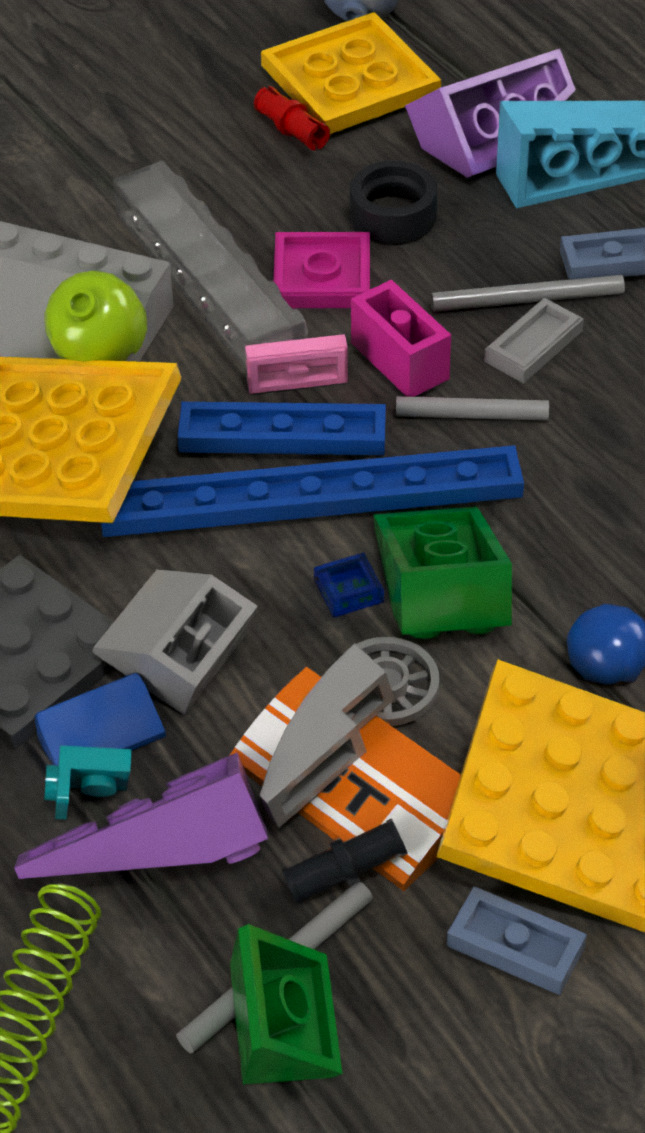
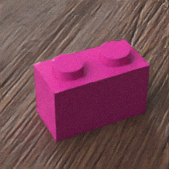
M392 279L351 299V344L406 397H415L450 379L451 334Z

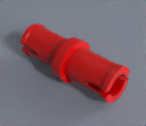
M268 86V90L266 87H263L257 92L254 98V108L274 121L278 131L286 136L296 137L312 151H316V148L321 149L326 145L330 137V128L310 115L304 104L298 100H289L272 86Z

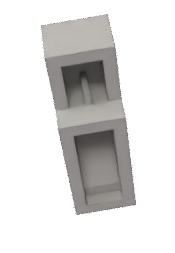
M355 643L324 673L304 698L284 730L269 763L259 796L271 821L278 828L367 752L359 730L394 700L386 672Z

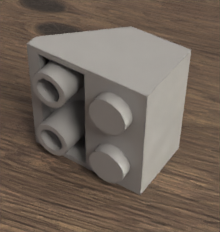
M156 569L93 647L92 653L126 676L138 673L149 692L185 715L246 636L258 606L211 574Z

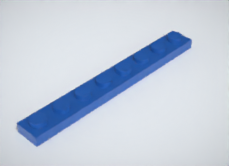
M515 445L139 480L132 482L114 522L101 523L103 537L520 498L523 497L524 480Z

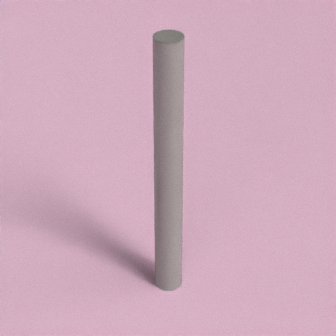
M621 274L431 293L432 312L533 303L540 302L543 298L553 301L624 294L625 283L624 277Z
M362 882L353 884L290 937L289 940L315 950L373 900L370 890ZM232 987L176 1034L179 1043L187 1052L193 1054L235 1018Z

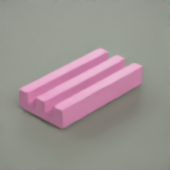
M345 334L245 345L249 394L348 383V346Z

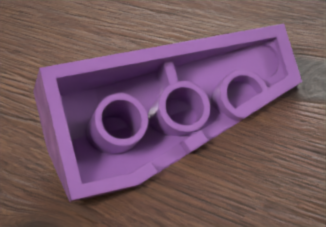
M559 48L441 87L405 105L421 148L468 178L497 166L500 101H566L576 89Z
M234 753L166 783L168 789L162 793L163 798L153 803L150 798L142 800L133 799L119 806L118 810L107 816L109 824L98 829L96 822L84 823L18 855L14 869L19 879L212 863L224 857L227 863H235L256 854L261 849L259 843L268 839L267 829L238 753Z

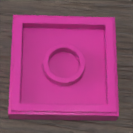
M275 232L273 308H351L352 298L370 290V232Z

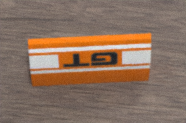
M307 666L265 707L230 754L238 753L246 775L261 786H263L269 763L284 730L304 698L321 678V676ZM376 715L359 730L367 752L297 813L335 840L340 837L342 842L384 824L392 818L408 854L400 855L373 869L402 891H405L438 859L436 855L461 774Z

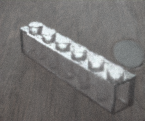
M163 160L113 179L118 218L152 258L170 262L172 283L246 372L245 345L304 339L307 336V324L298 309H292L282 298L278 286L273 281H267L258 270L253 257L248 253L244 254L234 243L230 231L226 227L219 226L211 216L205 202L202 200L198 201L189 191L181 175L176 176Z

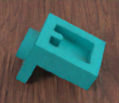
M60 745L58 765H46L44 800L56 801L55 819L67 820L70 788H81L82 793L97 797L111 796L116 793V790L127 791L131 768V749Z

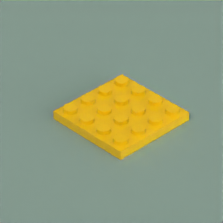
M0 357V516L113 523L182 379L177 363L109 360L83 362L54 358Z
M498 659L489 679L436 857L645 933V712Z

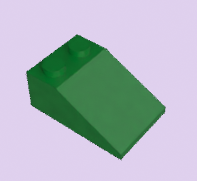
M478 507L374 514V528L392 613L402 635L409 634L416 638H433L440 635L441 631L452 630L484 634L492 632L495 627L512 626V563Z

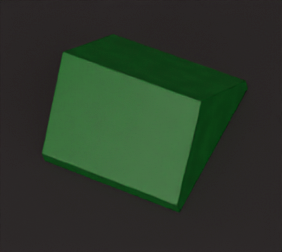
M250 924L238 928L230 961L243 1085L324 1079L343 1074L327 954Z

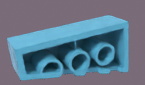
M500 101L496 176L516 208L645 179V101Z

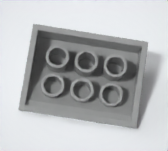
M0 221V357L62 359L54 351L45 332L44 312L49 297L62 281L74 274L98 270L112 273L132 287L146 310L148 329L142 347L135 355L132 352L127 359L123 360L140 362L174 307L170 262Z

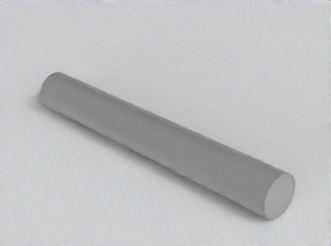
M396 396V417L548 421L549 400Z

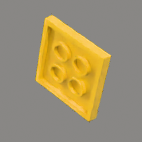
M375 12L261 51V66L292 100H298L304 104L310 115L328 125L330 134L404 108L405 105L441 88V79Z

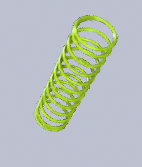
M50 884L40 889L37 895L43 907L34 909L29 914L32 923L37 928L25 929L20 934L24 944L29 948L15 950L12 954L15 963L21 969L7 970L3 975L6 983L13 990L6 989L0 991V1007L5 1010L0 1011V1017H6L21 1023L37 1036L19 1035L0 1027V1040L11 1044L27 1056L15 1057L0 1053V1066L18 1078L0 1077V1083L22 1084L24 1089L22 1096L15 1100L11 1094L0 1087V1094L8 1100H0V1112L5 1114L10 1120L0 1123V1128H6L0 1129V1133L13 1132L17 1127L16 1123L21 1117L18 1104L26 1101L30 1095L27 1082L35 1079L39 1073L36 1060L44 1057L47 1052V1042L45 1039L52 1036L56 1030L54 1017L60 1015L64 1010V999L62 997L69 994L73 988L71 976L77 974L81 968L79 956L87 951L89 947L88 935L95 931L97 921L101 917V908L94 898L74 886ZM71 892H74L84 897L86 900L92 903V905L95 907L96 914L94 915L89 905H87L81 898L77 897ZM45 893H56L74 900L89 913L91 919H74L63 912L52 909L44 900ZM37 913L51 914L62 921L72 924L81 934H65L51 930L40 924L35 919V915ZM91 924L87 931H84L82 926H80ZM28 933L46 935L62 943L72 954H59L43 950L32 944L26 936ZM83 938V946L76 952L66 939ZM21 953L39 956L54 964L64 974H50L34 970L23 964L18 959V956ZM75 958V966L68 972L57 959ZM11 974H20L31 977L46 985L55 994H39L25 990L13 983L9 976ZM66 978L67 986L64 991L59 993L58 989L47 979ZM11 995L27 1000L46 1015H33L17 1011L6 1005L1 1000V996ZM37 999H58V1008L55 1012L50 1013ZM25 1019L36 1021L49 1020L50 1028L47 1033L42 1035L31 1022ZM16 1040L28 1042L41 1041V1050L37 1055L33 1056L27 1048ZM5 1061L17 1063L31 1062L33 1070L29 1076L24 1078L17 1069ZM4 1106H13L15 1115L13 1116Z

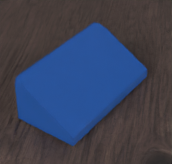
M138 673L130 674L39 711L34 717L38 740L52 765H58L60 745L131 749L132 751L166 737L165 729L146 685Z

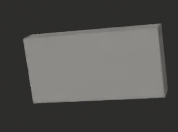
M543 298L485 348L484 362L524 384L583 331L584 318Z

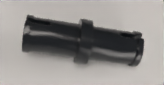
M391 818L386 823L345 842H342L340 837L330 841V849L294 866L282 869V872L297 905H299L304 900L342 882L347 881L349 886L360 881L358 875L400 855L404 856L408 852Z

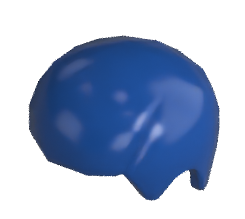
M603 604L586 610L573 623L566 641L571 666L586 681L608 685L618 683L619 681L635 682L645 667V621L629 607Z

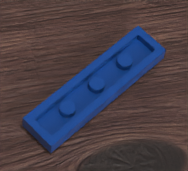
M181 401L178 448L179 452L385 455L386 404Z

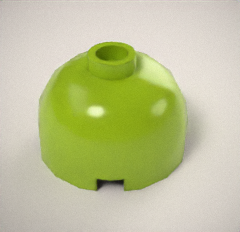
M98 270L76 273L62 281L50 295L44 312L47 338L56 354L60 358L83 362L92 360L123 361L132 352L135 355L140 350L148 329L146 310L133 288L114 274Z

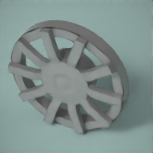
M376 637L357 643L356 645L366 654L380 651L381 657L374 659V661L386 672L394 696V700L383 709V712H379L377 716L392 727L411 721L418 722L438 698L439 671L431 655L419 645L396 637ZM389 651H397L406 654V656L401 661L397 658L389 657ZM415 660L425 668V670L409 674L408 670ZM430 679L428 690L409 685ZM408 695L421 700L413 706L405 696ZM397 702L403 710L392 712V703Z

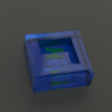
M364 552L314 567V581L333 618L384 603V589Z

